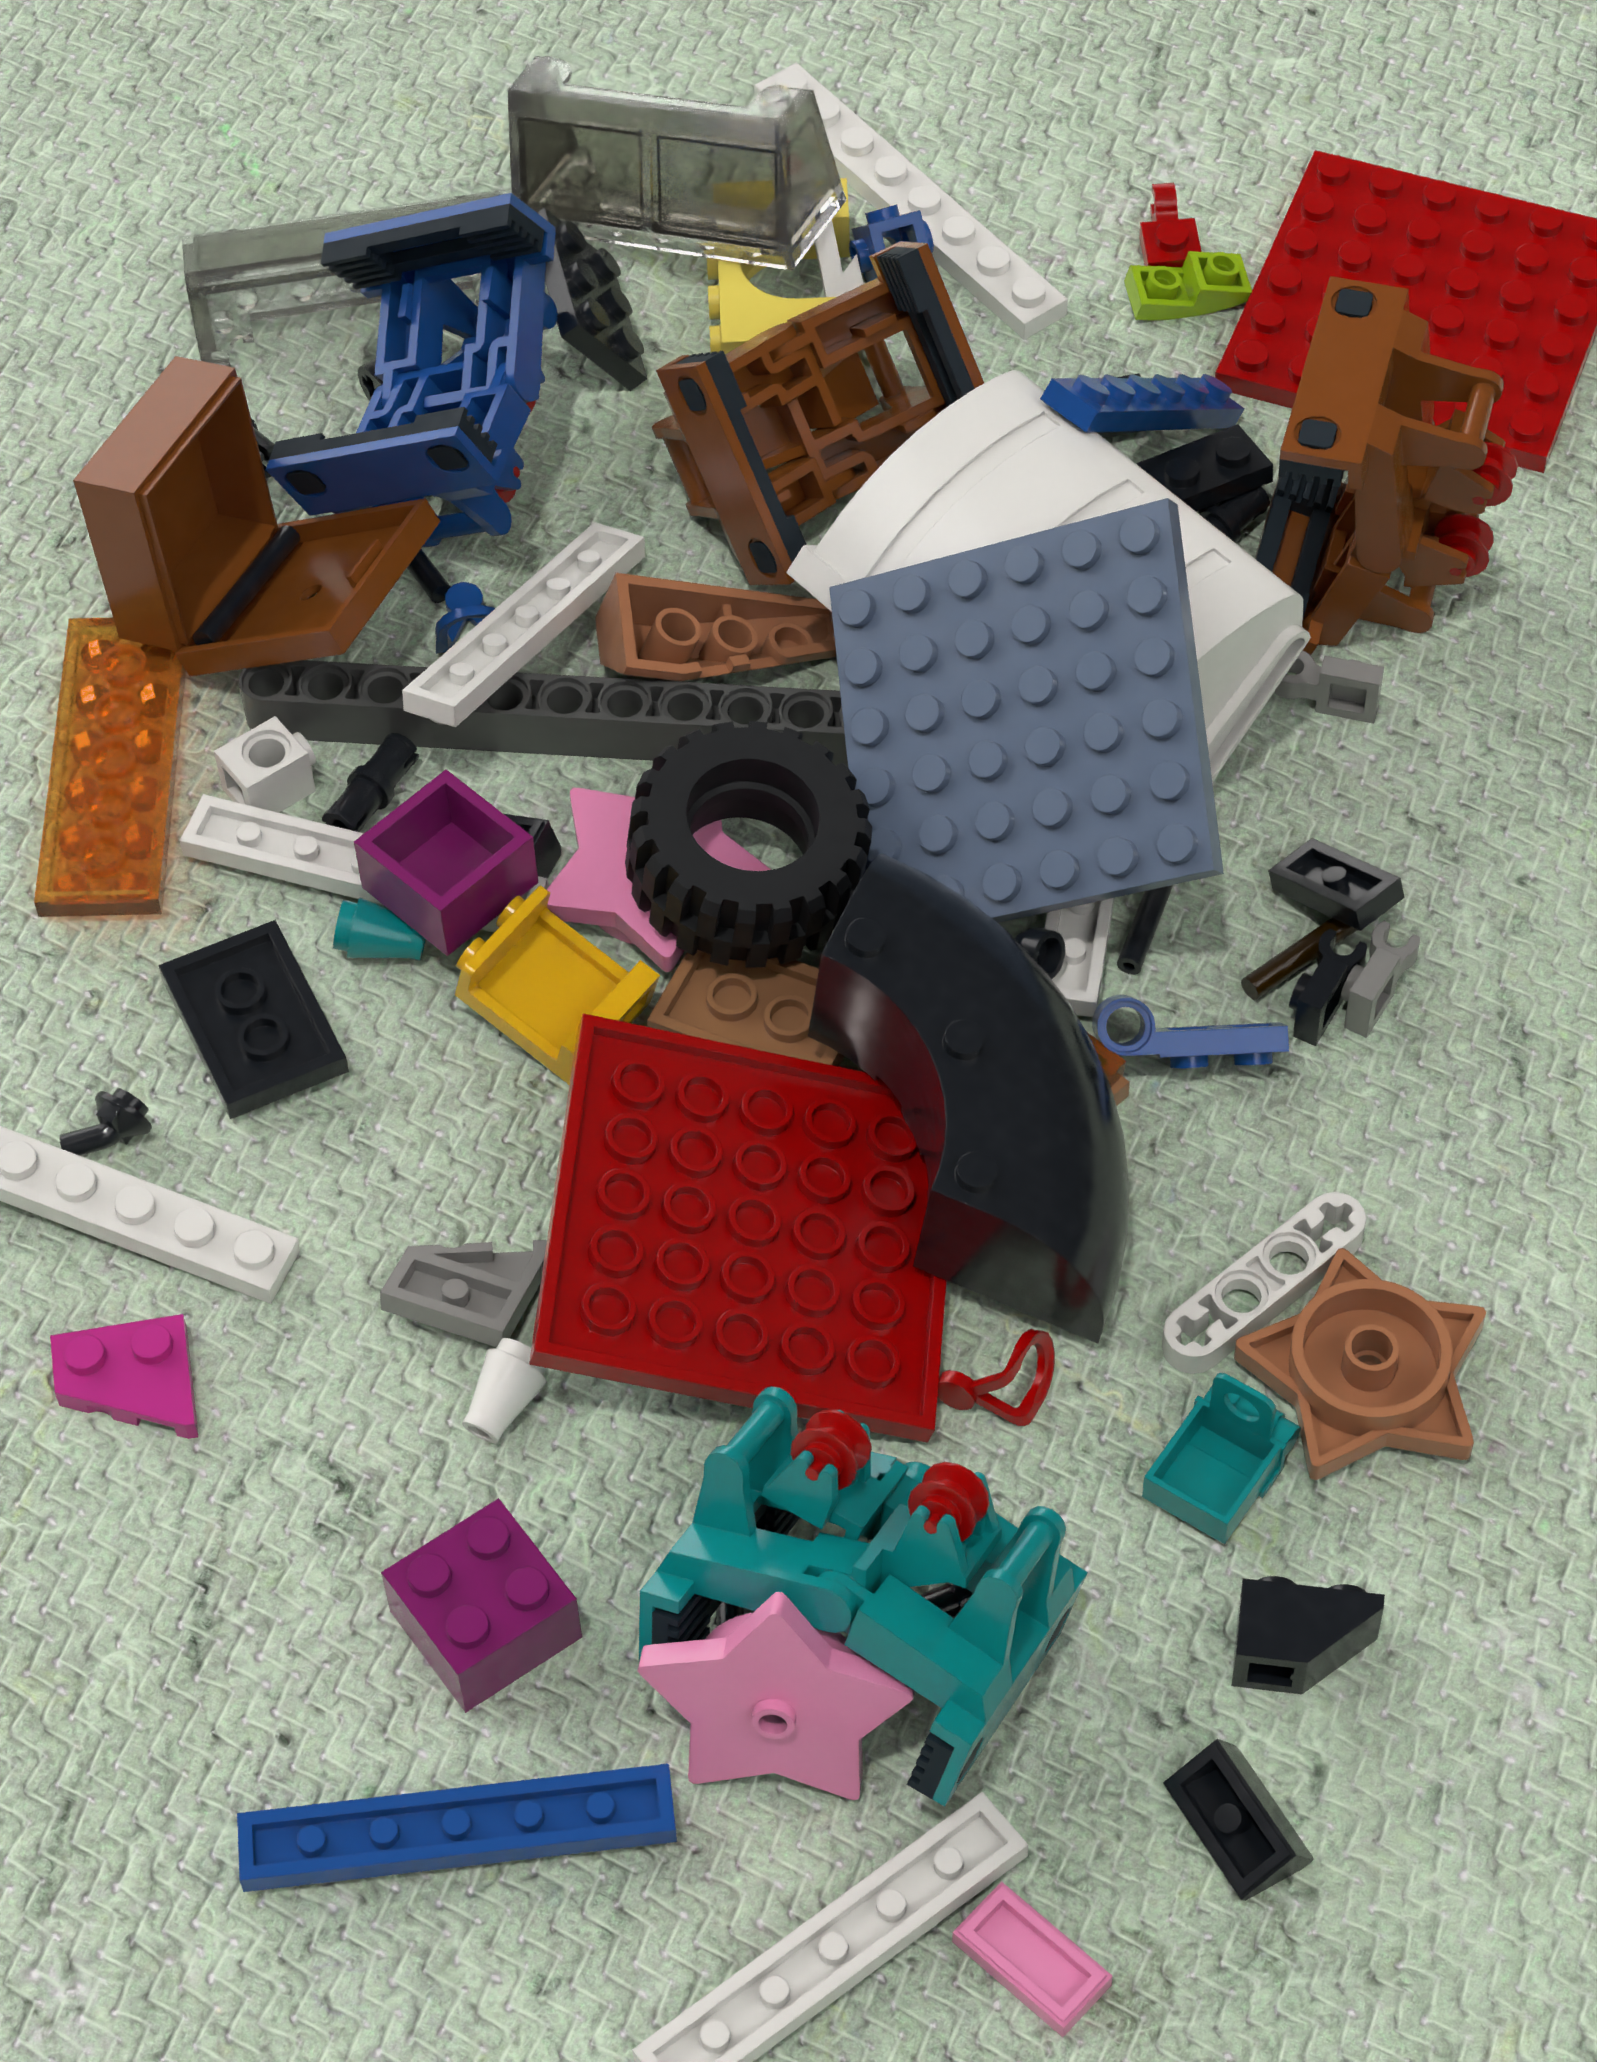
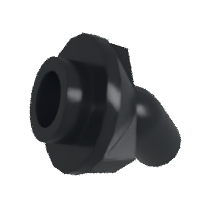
M117 1088L113 1095L108 1092L99 1091L95 1096L98 1111L96 1116L100 1124L60 1134L59 1138L63 1150L79 1156L106 1149L115 1145L118 1141L127 1145L133 1136L148 1134L152 1129L151 1123L145 1118L149 1109L141 1100L121 1088Z

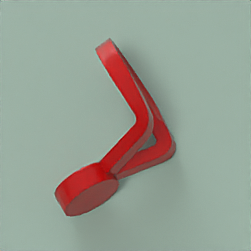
M1029 1329L1024 1332L1017 1341L1006 1368L997 1374L973 1380L958 1371L947 1370L942 1372L939 1377L938 1398L943 1403L958 1410L972 1409L976 1403L1012 1424L1018 1426L1029 1425L1044 1402L1052 1382L1055 1350L1051 1336L1048 1332ZM1034 1345L1037 1351L1036 1375L1031 1388L1018 1408L1012 1407L989 1394L988 1392L1001 1389L1014 1379L1021 1369L1026 1353Z

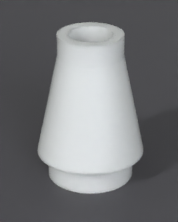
M502 1338L496 1349L487 1350L469 1411L462 1422L463 1427L470 1433L487 1442L498 1443L506 1428L547 1383L546 1378L543 1376L547 1368L529 1365L531 1347L510 1338Z

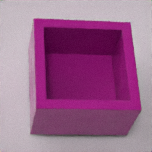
M447 769L354 841L362 888L446 956H449L501 914L516 896L522 897L539 883L533 836Z
M499 1498L381 1572L390 1612L465 1713L582 1638L577 1598Z

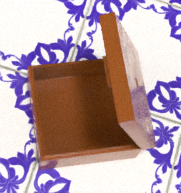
M178 356L173 358L73 480L119 638L176 651V657L190 677L344 654L440 523L429 502L424 498L277 524L242 379L237 377L234 367ZM284 525L293 527L300 535V542L219 642L196 645L193 640L195 631L272 537Z

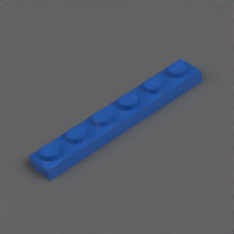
M1081 374L1077 378H1052L1040 400L1086 433L1229 428L1237 423L1245 409L1229 398L1232 390L1225 383L1207 374H1203L1201 378H1191L1183 374H1179L1177 378H1167L1159 374H1155L1153 378H1142L1131 374L1129 378H1116L1105 374L1103 378H1090Z
M669 1763L237 1813L239 1880L243 1892L677 1842Z

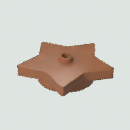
M1340 1248L1336 1251L1315 1296L1306 1304L1301 1313L1238 1338L1235 1345L1234 1359L1295 1407L1298 1424L1301 1426L1300 1434L1309 1477L1313 1480L1321 1479L1383 1447L1468 1460L1471 1457L1474 1440L1455 1377L1482 1331L1486 1310L1480 1306L1427 1301L1407 1287L1381 1280L1348 1250Z

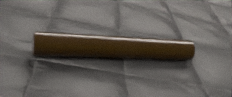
M1330 918L1241 980L1243 990L1251 999L1257 1000L1317 958L1319 939L1325 931L1330 928L1337 931L1335 945L1356 932L1357 929L1334 918Z

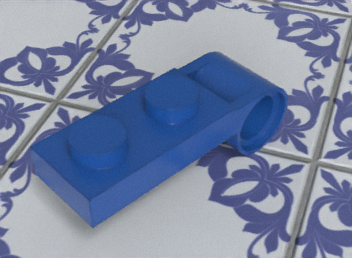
M1128 995L1108 997L1098 1005L1092 1019L1095 1037L1109 1051L1122 1056L1157 1055L1160 1058L1170 1057V1068L1208 1067V1055L1234 1054V1065H1265L1273 1063L1272 1052H1289L1288 1026L1281 1022L1155 1028L1154 1016L1150 1009L1141 1001ZM1119 1008H1133L1140 1018L1138 1034L1128 1042L1119 1043L1112 1041L1106 1028L1109 1016Z

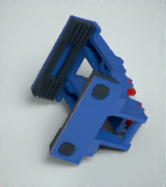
M507 193L325 233L320 265L323 267L329 266L328 270L330 272H337L336 276L344 278V282L347 284L352 283V287L356 290L361 289V294L365 297L381 296L375 376L382 380L383 384L375 389L355 434L325 439V436L319 433L275 442L266 471L309 516L330 512L337 514L424 499V496L432 495L451 502L462 512L437 515L440 523L422 547L437 546L445 538L487 532L490 536H501L509 532L512 519L506 503L510 502L515 496L516 490L521 488V481L518 477L520 476V470L524 467V462L515 451L514 446L530 412L536 404V400L539 399L540 384L545 382V376L541 370L543 330L553 328L556 325L558 315L553 299L545 293L546 262L554 260L556 227L514 194ZM481 273L479 305L476 306L451 279ZM444 329L464 338L461 350L441 364Z

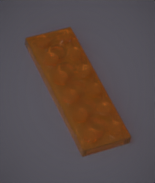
M113 617L69 618L34 898L38 917L162 914L186 670L176 657V651L120 639Z

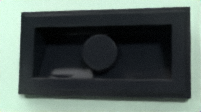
M1216 1739L1163 1782L1241 1900L1246 1901L1302 1870L1314 1860L1251 1765L1234 1744Z

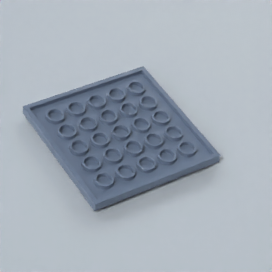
M1169 498L829 587L848 768L857 779L855 790L860 789L865 794L870 809L868 821L872 825V838L865 871L878 855L885 854L941 882L971 901L997 923L1224 874L1178 504Z

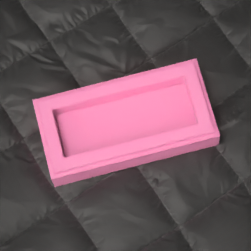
M1002 1881L953 1931L952 1942L1061 2037H1064L1112 1986V1975Z

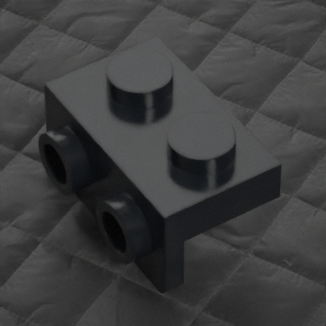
M1239 424L1137 463L1139 467L1196 512L1273 482V463Z

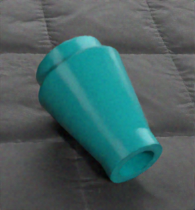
M361 897L358 903L342 901L334 934L333 949L346 951L347 958H410L421 961L426 939L392 911Z

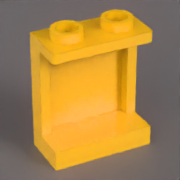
M539 885L526 900L518 895L505 907L496 922V926L499 928L487 941L478 937L465 949L456 964V967L461 972L455 996L570 1085L577 1030L582 1014L632 1023L650 1004L660 975L641 960L630 972L625 970L553 914L547 907L551 893Z

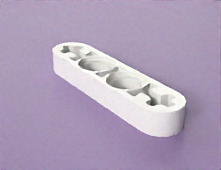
M1339 1192L1324 1193L1315 1198L1176 1308L1166 1319L1163 1329L1162 1350L1167 1362L1178 1371L1189 1374L1203 1373L1213 1368L1235 1350L1238 1338L1263 1328L1324 1278L1338 1249L1344 1248L1352 1255L1355 1254L1362 1244L1366 1224L1365 1211L1359 1201L1348 1194ZM1325 1219L1333 1225L1341 1220L1347 1223L1346 1232L1335 1227L1321 1237ZM1321 1237L1320 1247L1318 1249V1246L1315 1244V1241ZM1280 1252H1292L1301 1256L1307 1266L1298 1274L1287 1275L1275 1270L1270 1264V1259ZM1242 1289L1254 1294L1259 1300V1305L1250 1312L1239 1313L1227 1308L1222 1298L1232 1290ZM1210 1313L1214 1323L1208 1327ZM1208 1328L1203 1347L1195 1341L1188 1343L1186 1346L1181 1344V1334L1183 1332L1193 1338Z

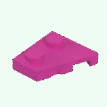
M183 1314L50 1335L54 1390L59 1406L85 1413L104 1412L110 1415L113 1420L139 1426L141 1419L174 1427L176 1435L187 1439L198 1437L188 1333Z

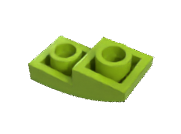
M1188 251L1182 268L1130 265L1124 280L1135 320H1170L1214 313L1247 302L1250 294L1253 293L1241 254Z

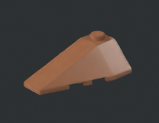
M615 573L595 617L600 664L625 675L686 681L837 657L832 612L820 601L812 598Z

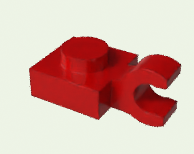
M1174 182L1152 184L1154 204H1150L1152 221L1140 222L1139 239L1144 266L1182 268L1188 251L1202 252L1195 218L1178 219L1177 194Z

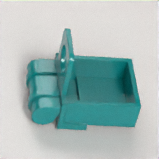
M1217 1373L1213 1379L1212 1387L1204 1398L1199 1395L1196 1397L1193 1409L1144 1476L1142 1497L1221 1543L1226 1544L1257 1497L1263 1498L1283 1470L1285 1456L1295 1445L1301 1431V1426L1286 1419L1285 1414L1277 1410L1274 1402L1264 1394L1230 1375Z

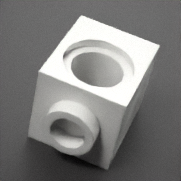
M276 716L214 751L222 789L233 802L279 813L316 791L311 766L316 763V758L311 746L301 733L291 734Z

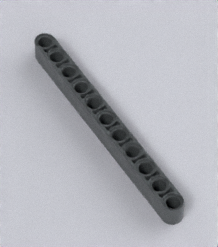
M301 660L244 668L239 676L240 693L247 725L250 730L276 716L291 734L299 732L308 741L381 745L388 734L398 733L411 740L416 747L653 761L665 747L672 745L678 750L679 738L694 730L700 729L703 735L711 733L712 725L733 721L734 728L748 727L749 721L768 722L767 729L783 733L784 727H788L803 734L802 741L811 746L818 741L833 752L832 763L835 766L842 762L848 767L840 691L517 672L455 728L449 725L437 724L428 718L406 712L403 709L402 690L428 667Z

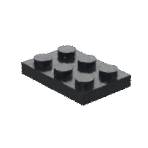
M544 207L538 214L556 227L554 260L546 262L545 283L548 294L553 299L557 308V325L560 336L631 391L648 378L641 355L644 353V347L637 334L633 331L629 318L633 312L632 307L626 296L622 293L617 278L621 275L619 265L606 249L600 248L597 250L590 245L573 222L570 220L562 222Z
M276 920L158 965L162 981L230 1119L349 1072L346 1056Z

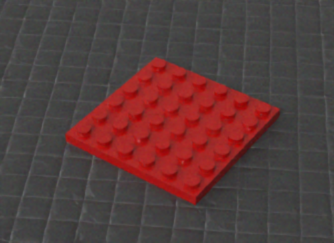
M1315 150L1252 289L1253 293L1248 298L1218 365L1215 378L1225 383L1234 394L1293 408L1330 276L1409 289V312L1428 321L1431 355L1471 367L1487 369L1497 373L1502 378L1504 384L1502 395L1492 405L1487 429L1504 439L1505 448L1515 456L1518 467L1544 473L1597 333V218ZM1434 401L1433 420L1435 426L1451 419L1455 409L1465 412L1468 402Z
M583 1013L577 1030L529 1365L753 1408L754 1400L765 1388L771 1386L779 1387L793 1397L797 1405V1417L810 1420L813 1414L822 1410H841L858 1423L866 1424L870 1432L928 1443L935 1431L947 1280L913 1267L927 1208L928 1174L924 1155H921L914 1136L901 1113L902 1105L881 1079L874 1081L866 1072Z

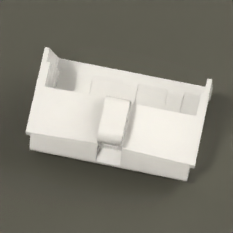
M1017 370L1001 374L971 390L918 429L863 484L841 511L818 545H803L786 572L832 612L829 590L831 586L1169 498L1178 504L1212 782L1311 638L1310 633L1302 627L1304 599L1299 593L1097 432H1084L1040 400L1044 390Z

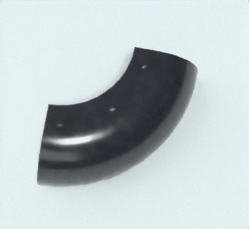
M880 854L873 860L860 879L821 954L808 1037L831 1047L850 1059L870 1075L874 1081L881 1079L902 1105L901 1113L914 1136L920 1154L924 1155L928 1174L927 1208L913 1267L1098 1344L1118 1288L1128 1236L1130 1188L1124 1134L1113 1091L1095 1047L1069 1001L1042 966L1005 928L971 901L928 874L885 854Z

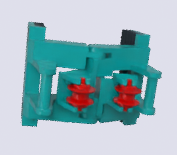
M767 1387L756 1397L753 1403L752 1415L729 1443L717 1446L706 1458L704 1477L692 1524L671 1548L656 1572L640 1590L639 1662L643 1646L706 1639L710 1634V1627H707L710 1623V1618L722 1602L755 1611L771 1595L776 1592H782L814 1628L832 1633L844 1631L848 1634L845 1646L942 1708L929 1730L930 1733L924 1742L925 1745L921 1749L920 1756L916 1761V1766L911 1773L912 1776L909 1778L907 1785L945 1807L1061 1634L1088 1572L1060 1555L1061 1544L1066 1534V1526L1061 1516L1053 1509L1045 1506L1031 1508L1021 1521L1019 1528H1017L995 1512L988 1483L983 1473H973L960 1464L950 1462L937 1463L931 1467L920 1462L903 1464L896 1460L897 1457L871 1452L869 1427L864 1423H858L841 1410H822L813 1414L806 1424V1429L798 1432L797 1405L793 1397L779 1387ZM800 1518L821 1530L827 1522L836 1524L846 1530L844 1537L820 1532L814 1541L788 1536L787 1534ZM949 1582L966 1588L973 1594L957 1616L952 1618L910 1587Z

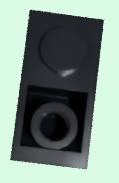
M1267 1576L1259 1580L1243 1578L1238 1608L1231 1686L1304 1694L1378 1639L1385 1595L1367 1593L1364 1589L1349 1584H1339L1323 1588L1297 1585L1292 1580L1279 1576Z

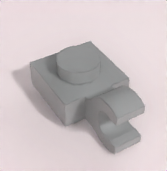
M1302 651L1288 671L1297 675L1286 674L1275 690L1276 695L1286 699L1304 698L1316 700L1315 712L1374 724L1379 706L1384 667L1363 663L1358 660H1346L1325 655L1321 667L1315 663L1311 655Z
M1386 921L1380 922L1372 932L1369 949L1370 959L1366 966L1362 967L1356 964L1353 967L1341 992V999L1348 1002L1344 1028L1365 1038L1368 1037L1394 996L1396 984L1400 976L1416 962L1419 950L1420 937L1415 934L1409 938L1408 943L1403 947L1394 948L1387 945L1390 923Z

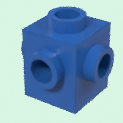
M897 204L865 213L868 224L851 229L854 240L849 243L851 260L857 254L860 270L864 274L866 283L878 278L869 256L885 249L883 238L887 239L891 245L900 241L928 243L931 253L934 250L932 234L928 224L922 219L921 211L918 210L900 215Z

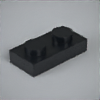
M1314 838L1308 840L1268 870L1274 891L1359 931L1363 930L1405 898L1400 877Z

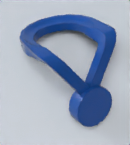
M460 582L450 587L445 594V605L448 613L443 615L436 623V654L445 653L456 643L466 621H470L476 626L495 609L494 607L483 605L482 592L475 584Z

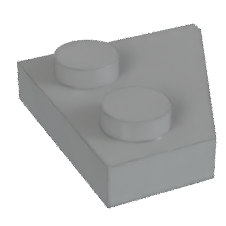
M533 1240V1251L493 1253L492 1242L466 1243L455 1248H448L442 1245L408 1246L380 1292L381 1310L497 1347L502 1338H510L541 1284L547 1240Z

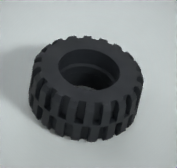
M733 721L712 725L711 733L703 735L701 730L698 729L680 737L678 750L672 745L665 747L653 759L652 768L643 772L636 787L635 800L632 802L625 866L627 879L633 883L631 894L638 908L643 912L651 910L649 923L664 937H667L670 933L674 934L677 937L676 946L691 955H695L697 950L711 955L710 962L726 966L729 964V959L745 961L746 968L766 967L767 959L778 958L780 964H785L800 959L804 946L810 951H815L825 945L832 935V931L835 929L856 886L864 875L871 845L872 825L868 821L870 809L865 794L860 789L855 790L857 779L849 768L842 762L835 766L832 763L834 753L818 741L811 746L802 741L803 734L788 727H784L783 733L767 729L768 722L749 721L748 727L734 728ZM722 819H756L773 825L787 834L795 842L803 855L796 861L781 868L767 871H747L728 866L714 859L701 848L693 834L702 827Z

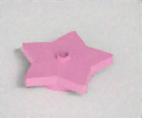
M572 788L570 790V801L578 850L547 888L551 893L547 904L548 909L565 922L598 925L609 935L626 943L636 945L663 971L671 972L684 953V950L676 946L677 937L674 934L670 933L667 937H664L649 923L651 910L643 912L638 908L631 894L633 883L627 879L626 845L632 802L635 800V797L584 788ZM722 820L712 822L693 834L701 848L723 864L747 871L771 870L723 832Z
M776 1592L771 1595L753 1613L740 1615L720 1624L712 1630L706 1639L643 1646L638 1666V1673L691 1723L688 1779L691 1783L701 1784L775 1773L850 1800H857L860 1796L863 1776L862 1738L913 1700L914 1690L845 1646L847 1638L840 1632L832 1633L814 1628L782 1592Z

